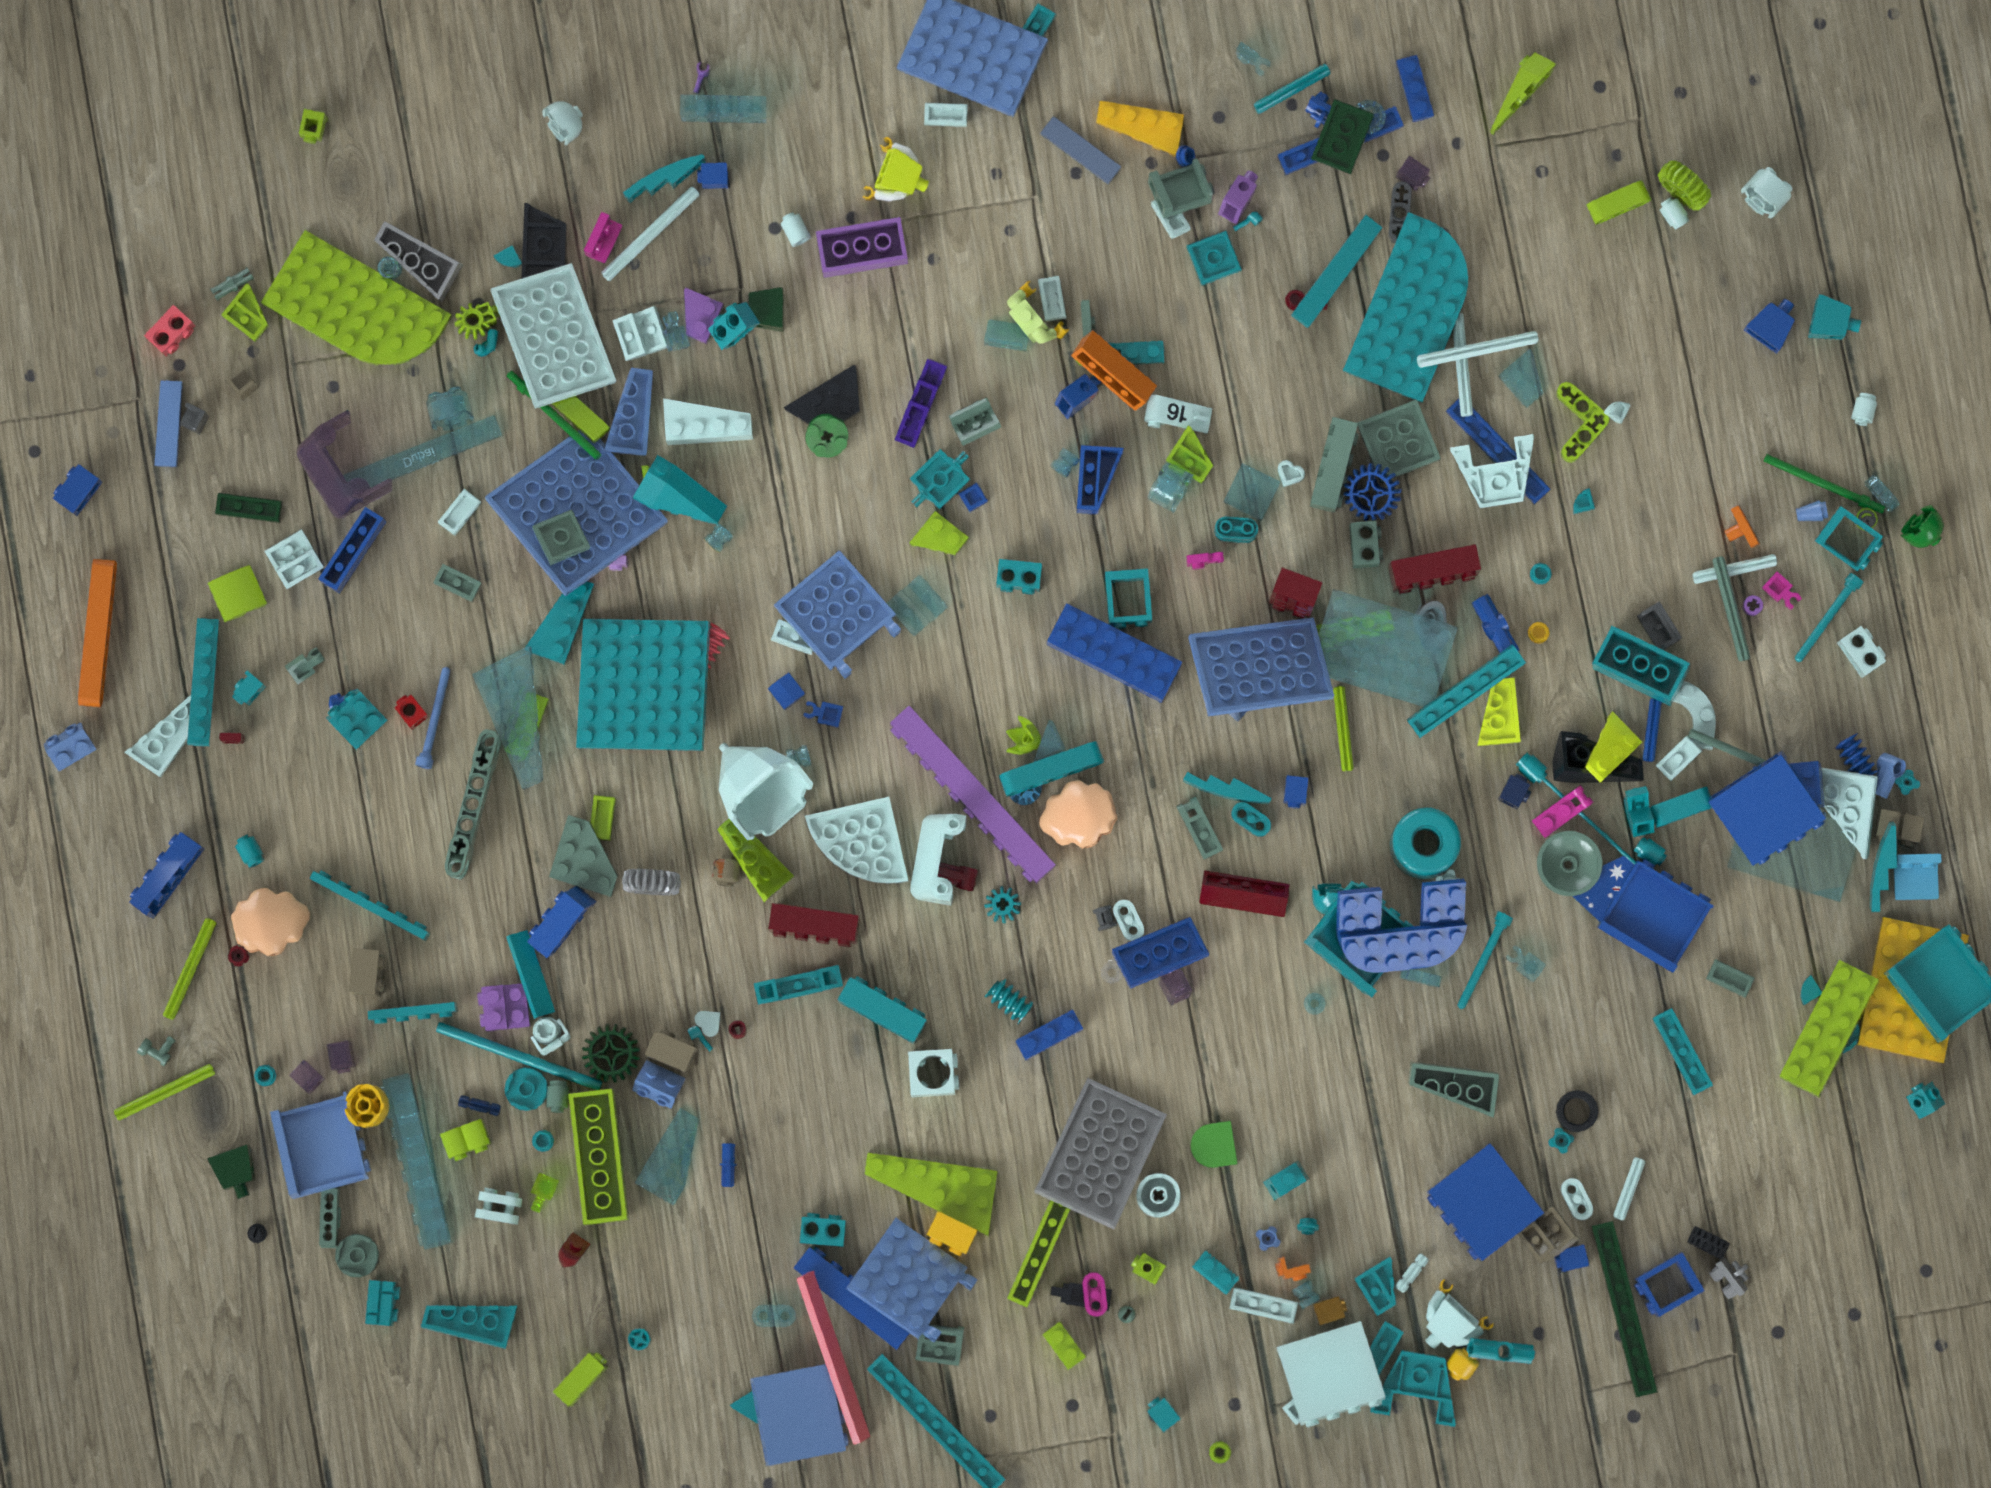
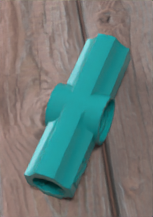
M1470 1338L1467 1344L1468 1357L1525 1364H1532L1535 1358L1534 1347L1529 1344ZM1502 1346L1503 1354L1500 1356L1499 1348Z

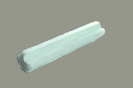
M1638 1157L1633 1159L1613 1217L1618 1220H1625L1645 1165L1643 1159Z

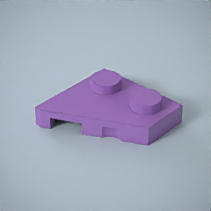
M685 288L686 335L707 344L711 335L708 328L714 324L713 320L720 315L724 305L721 302Z

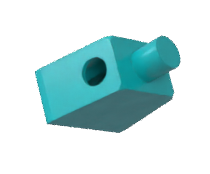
M1819 294L1815 301L1808 338L1843 340L1847 330L1859 332L1861 320L1850 318L1851 306Z
M1296 1161L1263 1183L1275 1201L1310 1178L1300 1162Z

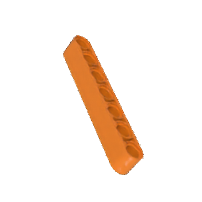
M93 559L78 692L79 706L102 707L117 573L116 560Z

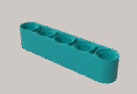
M1097 741L1009 770L1000 774L999 778L1006 796L1009 797L1096 767L1104 763V759Z

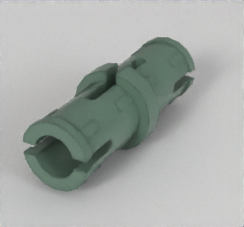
M246 267L236 275L226 277V281L211 288L212 294L221 290V292L214 295L216 300L218 301L232 291H238L240 286L253 280L252 274L243 278V276L250 273L249 269Z

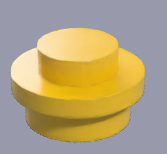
M1535 622L1528 629V637L1533 643H1544L1549 637V628L1542 622Z

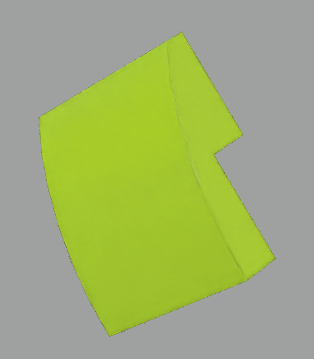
M250 565L208 582L224 622L244 616L245 613L264 607L267 604Z

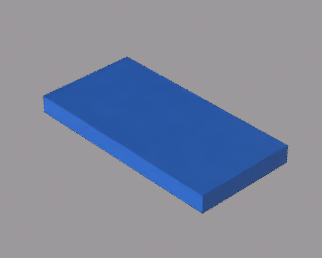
M1191 917L1112 949V954L1130 989L1209 956V952Z

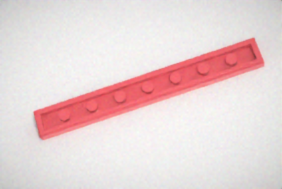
M814 1271L807 1272L798 1277L797 1282L853 1444H858L871 1436Z

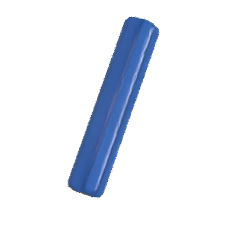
M1651 698L1649 702L1642 758L1646 762H1653L1656 753L1662 702Z

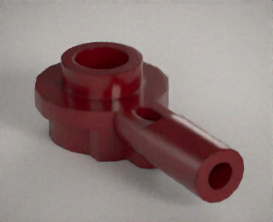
M1300 290L1290 291L1285 297L1286 306L1294 311L1305 294ZM1328 302L1322 310H1327Z

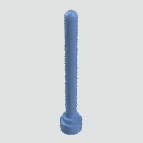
M444 667L441 671L423 751L417 756L415 766L425 769H432L434 762L431 751L450 675L448 667Z

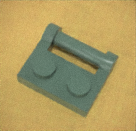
M928 1324L940 1330V1335L955 1336L956 1342L935 1341L933 1343L925 1339V1336L922 1334L918 1339L915 1360L959 1366L964 1327L958 1326L954 1328Z

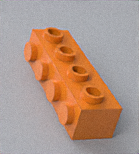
M1093 330L1082 338L1071 355L1134 411L1148 401L1157 387L1149 377L1145 376L1133 363L1129 362Z

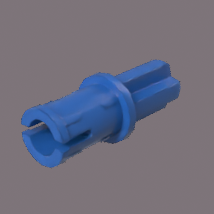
M722 1144V1163H720V1166H722L721 1185L723 1187H734L735 1166H737L735 1163L736 1144Z

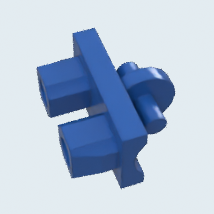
M1319 92L1316 96L1312 95L1305 109L1306 112L1311 114L1310 117L1316 120L1314 125L1316 128H1319L1321 124H1325L1331 106L1327 104L1329 97L1323 92Z

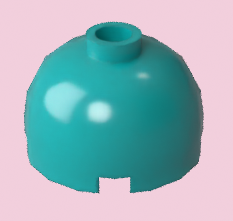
M1338 883L1317 884V888L1312 886V900L1315 909L1322 914H1326L1337 900L1338 891L1345 890V888H1342L1341 884Z

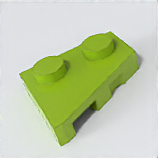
M248 283L245 284L221 314L223 318L254 342L259 339L269 326Z
M1188 425L1166 461L1202 484L1214 465L1194 430Z
M935 511L909 544L914 547L917 546L956 555L969 537Z

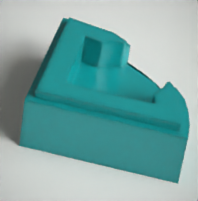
M512 245L493 255L495 260L504 266L514 268L522 266V262Z
M1590 488L1583 490L1575 499L1573 515L1595 509Z
M1812 975L1805 979L1801 987L1800 998L1803 1005L1822 994Z

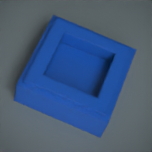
M978 483L959 493L969 513L988 502Z

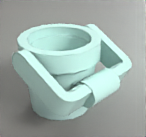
M543 1017L534 1024V1036L530 1038L541 1055H547L562 1046L571 1036L560 1018L556 1021L551 1017ZM562 1028L565 1034L560 1037ZM538 1042L541 1043V1044H543V1045H547V1046L544 1047L543 1049H541V1047H540V1045L538 1044Z

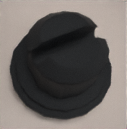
M253 1224L249 1227L247 1235L251 1242L261 1243L267 1237V1231L263 1225Z

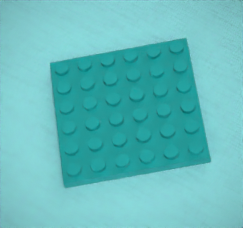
M583 619L576 748L704 751L710 622Z

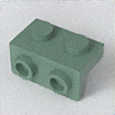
M988 398L978 400L972 405L949 415L952 427L962 446L1001 428Z

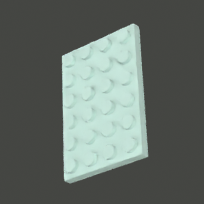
M572 263L491 288L493 299L535 409L616 383V378Z

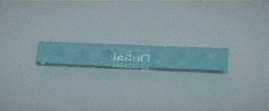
M493 415L334 479L342 499H345L503 435L496 417Z

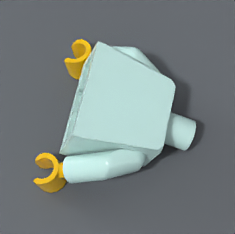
M1446 1279L1440 1282L1439 1290L1435 1292L1427 1308L1426 1319L1429 1323L1426 1327L1431 1332V1335L1426 1339V1342L1434 1349L1441 1342L1448 1348L1453 1345L1457 1347L1467 1345L1470 1338L1478 1339L1484 1333L1483 1330L1491 1329L1494 1326V1323H1491L1488 1327L1484 1325V1320L1488 1316L1482 1317L1478 1321L1450 1294L1445 1296L1453 1288V1284L1449 1289L1443 1288L1442 1284Z

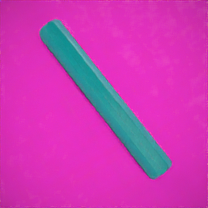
M1323 64L1254 103L1255 110L1258 114H1261L1329 76L1331 73L1327 64Z

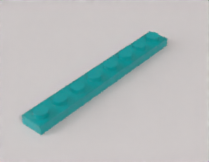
M883 1354L867 1368L882 1386L982 1488H998L1006 1480Z

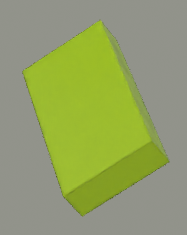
M594 795L591 824L599 840L611 841L615 797Z

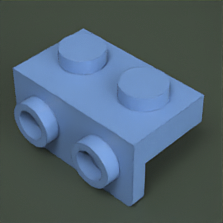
M81 722L77 725L72 724L68 726L65 732L58 736L53 735L49 737L46 743H44L45 751L58 771L63 770L96 750Z
M646 1060L635 1080L632 1090L641 1097H647L657 1102L660 1106L671 1109L686 1078Z

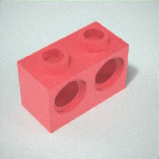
M172 305L144 336L164 356L172 355L179 348L178 344L183 338L187 339L192 335L195 325L175 305ZM177 320L184 321L180 329L174 328V323ZM164 335L169 336L166 344H159L160 337Z

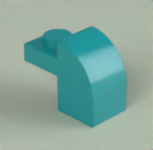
M1644 786L1625 791L1624 806L1633 838L1655 833L1654 818L1649 807L1647 787Z

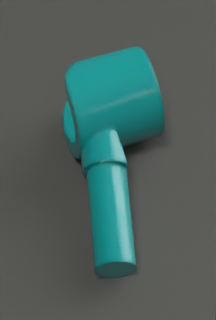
M1254 211L1244 221L1233 226V228L1237 231L1250 222L1257 226L1263 220V217Z
M698 1026L688 1029L692 1040L699 1038L709 1052L713 1049Z

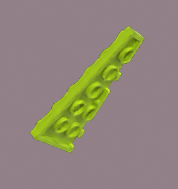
M867 1153L865 1175L987 1236L989 1235L997 1171Z

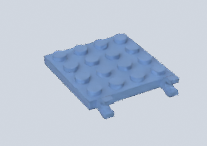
M840 550L774 604L777 611L831 671L836 667L844 679L851 675L852 671L843 661L848 655L883 626L886 627L893 638L900 634L901 630L892 620L896 616L895 612Z
M895 1218L846 1289L917 1339L923 1334L935 1343L941 1331L928 1324L958 1282L971 1291L977 1279L964 1273L968 1268Z

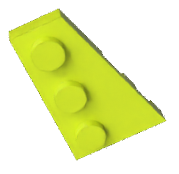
M1515 677L1504 678L1490 688L1477 746L1521 742Z
M1613 711L1608 715L1607 722L1599 735V740L1585 766L1599 782H1602L1642 743Z

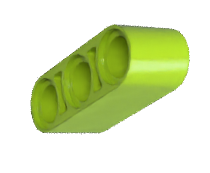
M1640 180L1597 198L1586 206L1595 225L1650 202L1651 197L1643 180Z

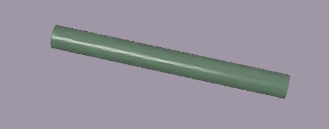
M1692 728L1688 733V736L1754 765L1758 766L1766 761L1763 758Z

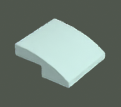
M655 306L613 320L626 361L670 347L657 307Z
M302 529L264 551L286 589L324 568Z

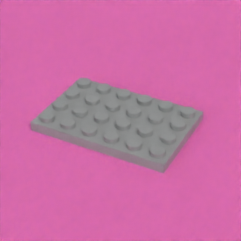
M1087 1078L1034 1193L1115 1229L1167 1114Z

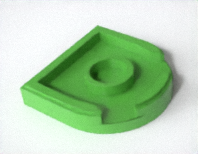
M1231 1121L1207 1124L1200 1127L1194 1133L1190 1147L1191 1153L1198 1163L1209 1168L1237 1164Z

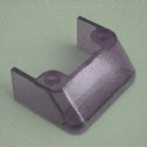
M348 410L319 425L297 447L296 451L299 462L329 511L336 518H345L393 491L390 478L372 488L363 478H354L347 482L326 449L327 446L335 441L336 431L351 423Z

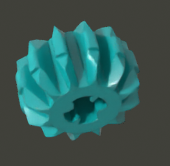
M1000 886V894H997L996 890L992 889L991 892L995 897L986 896V899L992 903L984 904V908H992L987 913V916H992L995 913L993 921L997 922L999 916H1001L1003 924L1006 923L1005 916H1008L1013 921L1014 917L1011 912L1017 915L1020 913L1014 907L1021 906V902H1013L1019 895L1016 893L1010 897L1012 888H1009L1006 894L1004 893L1003 886ZM1002 899L1005 900V903H1009V906H1006L1004 911L996 906L1000 904Z

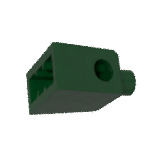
M783 287L748 293L747 304L760 322L756 328L783 332Z
M246 1144L207 1158L224 1190L234 1188L237 1199L250 1195L246 1183L255 1180L250 1145Z

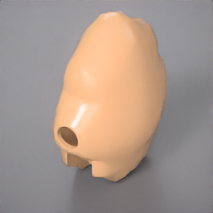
M1080 780L1068 782L1060 794L1052 795L1046 801L1045 810L1039 819V826L1044 833L1053 837L1057 844L1062 846L1075 843L1082 849L1093 847L1098 844L1102 835L1111 833L1113 825L1117 821L1112 795L1097 783L1087 785Z
M268 888L257 889L250 894L247 900L238 902L235 911L231 915L237 944L243 946L250 953L260 951L266 956L282 954L288 943L298 942L302 938L303 930L310 920V911L306 905L299 902L289 892L275 894Z

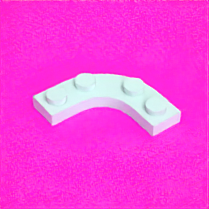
M1684 681L1673 702L1682 704L1689 710L1692 716V729L1714 738L1716 719L1710 700L1698 687ZM1691 738L1700 749H1713L1712 746Z

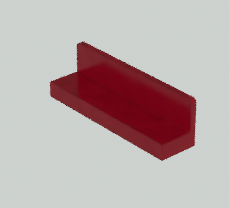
M1204 870L1199 903L1284 917L1290 884Z

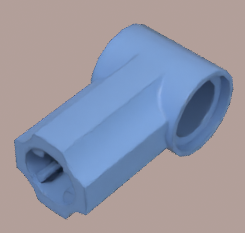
M1883 753L1877 760V769L1879 771L1876 775L1878 776L1876 794L1887 799L1896 778L1901 777L1905 772L1906 763L1903 759L1889 753Z

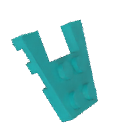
M1401 1350L1382 1386L1385 1400H1382L1381 1405L1372 1407L1370 1412L1390 1416L1394 1393L1439 1401L1435 1424L1455 1427L1456 1423L1445 1357Z

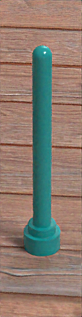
M1849 573L1845 578L1844 589L1795 655L1797 662L1803 661L1851 592H1855L1856 589L1859 590L1864 582L1858 576Z
M1498 911L1494 918L1496 926L1457 1004L1460 1009L1466 1007L1503 929L1506 930L1507 926L1510 927L1513 921L1512 917Z

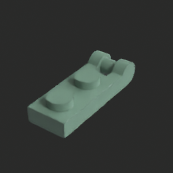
M1193 797L1189 799L1190 802L1184 805L1181 803L1176 808L1203 860L1223 851V848L1197 798ZM1194 809L1197 815L1190 818L1188 812Z

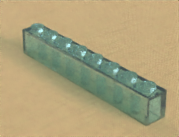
M406 1073L383 1079V1085L380 1088L389 1099L390 1108L387 1117L392 1119L394 1127L391 1128L393 1140L398 1142L399 1149H396L398 1161L403 1162L404 1170H401L404 1183L408 1182L410 1191L406 1193L409 1204L414 1206L415 1212L412 1213L414 1225L419 1226L420 1233L417 1234L420 1247L424 1246V1250L452 1244L411 1075Z

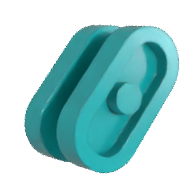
M1221 517L1217 520L1214 528L1216 538L1222 542L1251 543L1255 540L1258 533V525L1251 518Z

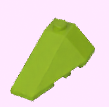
M1536 52L1531 57L1526 55L1519 63L1521 67L1490 130L1492 135L1551 76L1556 65L1553 61Z

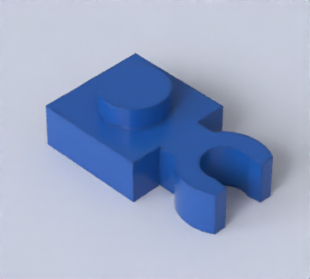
M806 702V706L813 707V712L811 714L804 713L803 716L805 718L812 719L818 717V724L839 728L843 706L822 702L821 707H817L814 702Z

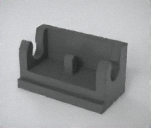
M1660 601L1637 615V618L1656 647L1665 650L1682 639V636Z

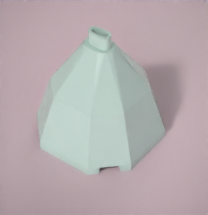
M726 743L720 745L719 749L722 751L719 792L729 819L747 840H752L755 837L754 835L761 833L765 837L773 835L805 807L807 801L804 795L806 790L812 789L813 782L795 760L768 747H729Z

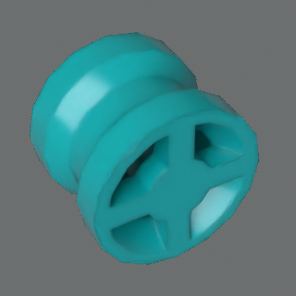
M638 1328L630 1332L628 1343L631 1348L644 1350L650 1345L651 1337L645 1329Z

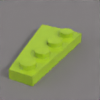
M727 819L717 829L763 902H766L794 877L756 836L752 840H747L730 819Z

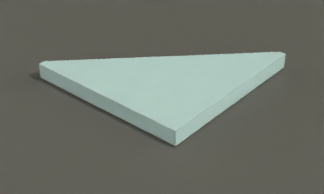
M1822 768L1824 808L1833 820L1838 823L1852 845L1854 844L1861 857L1868 859L1878 776Z

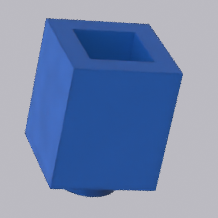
M701 163V170H697L698 183H702L703 189L728 188L727 163Z
M1286 776L1283 803L1288 804L1289 808L1300 809L1301 805L1305 806L1308 788L1307 777Z
M1585 1245L1567 1248L1554 1257L1557 1269L1561 1268V1272L1589 1266Z

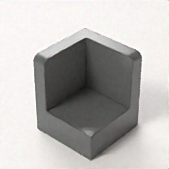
M186 403L185 407L187 410L180 425L200 435L209 415L206 411Z

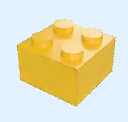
M938 1211L927 1232V1236L930 1237L929 1242L939 1247L945 1244L950 1247L948 1251L961 1257L962 1253L967 1255L978 1230Z

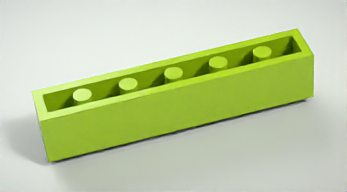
M1050 1200L1007 1297L1008 1300L1026 1308L1028 1307L1069 1214V1208Z

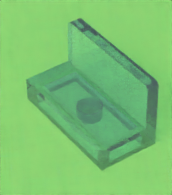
M988 320L984 345L1026 352L1029 338L1018 324Z

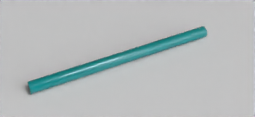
M439 1022L436 1028V1032L585 1087L600 1090L603 1081L448 1024Z

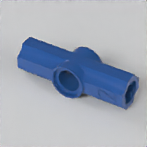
M1486 594L1473 601L1471 604L1482 622V628L1487 637L1493 641L1498 652L1501 653L1512 644L1519 651L1518 645L1509 632L1510 628L1507 621L1497 611L1490 596Z

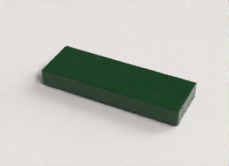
M218 493L215 514L280 523L283 502Z

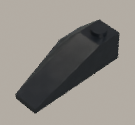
M1561 731L1552 760L1554 781L1598 783L1599 781L1585 768L1597 742L1588 739V736L1582 733ZM1629 755L1602 782L1643 781L1642 760Z

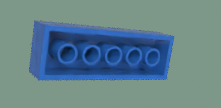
M1067 603L1047 640L1048 646L1160 703L1165 699L1182 665V661Z

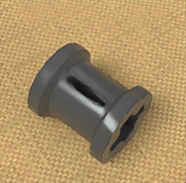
M1111 905L1093 910V914H1096L1099 924L1098 931L1108 930L1117 926L1111 915Z

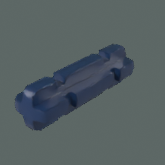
M461 1095L458 1101L459 1107H469L471 1110L483 1113L489 1112V1114L499 1116L501 1111V1105L490 1104V1102L476 1098L470 1099V1097Z

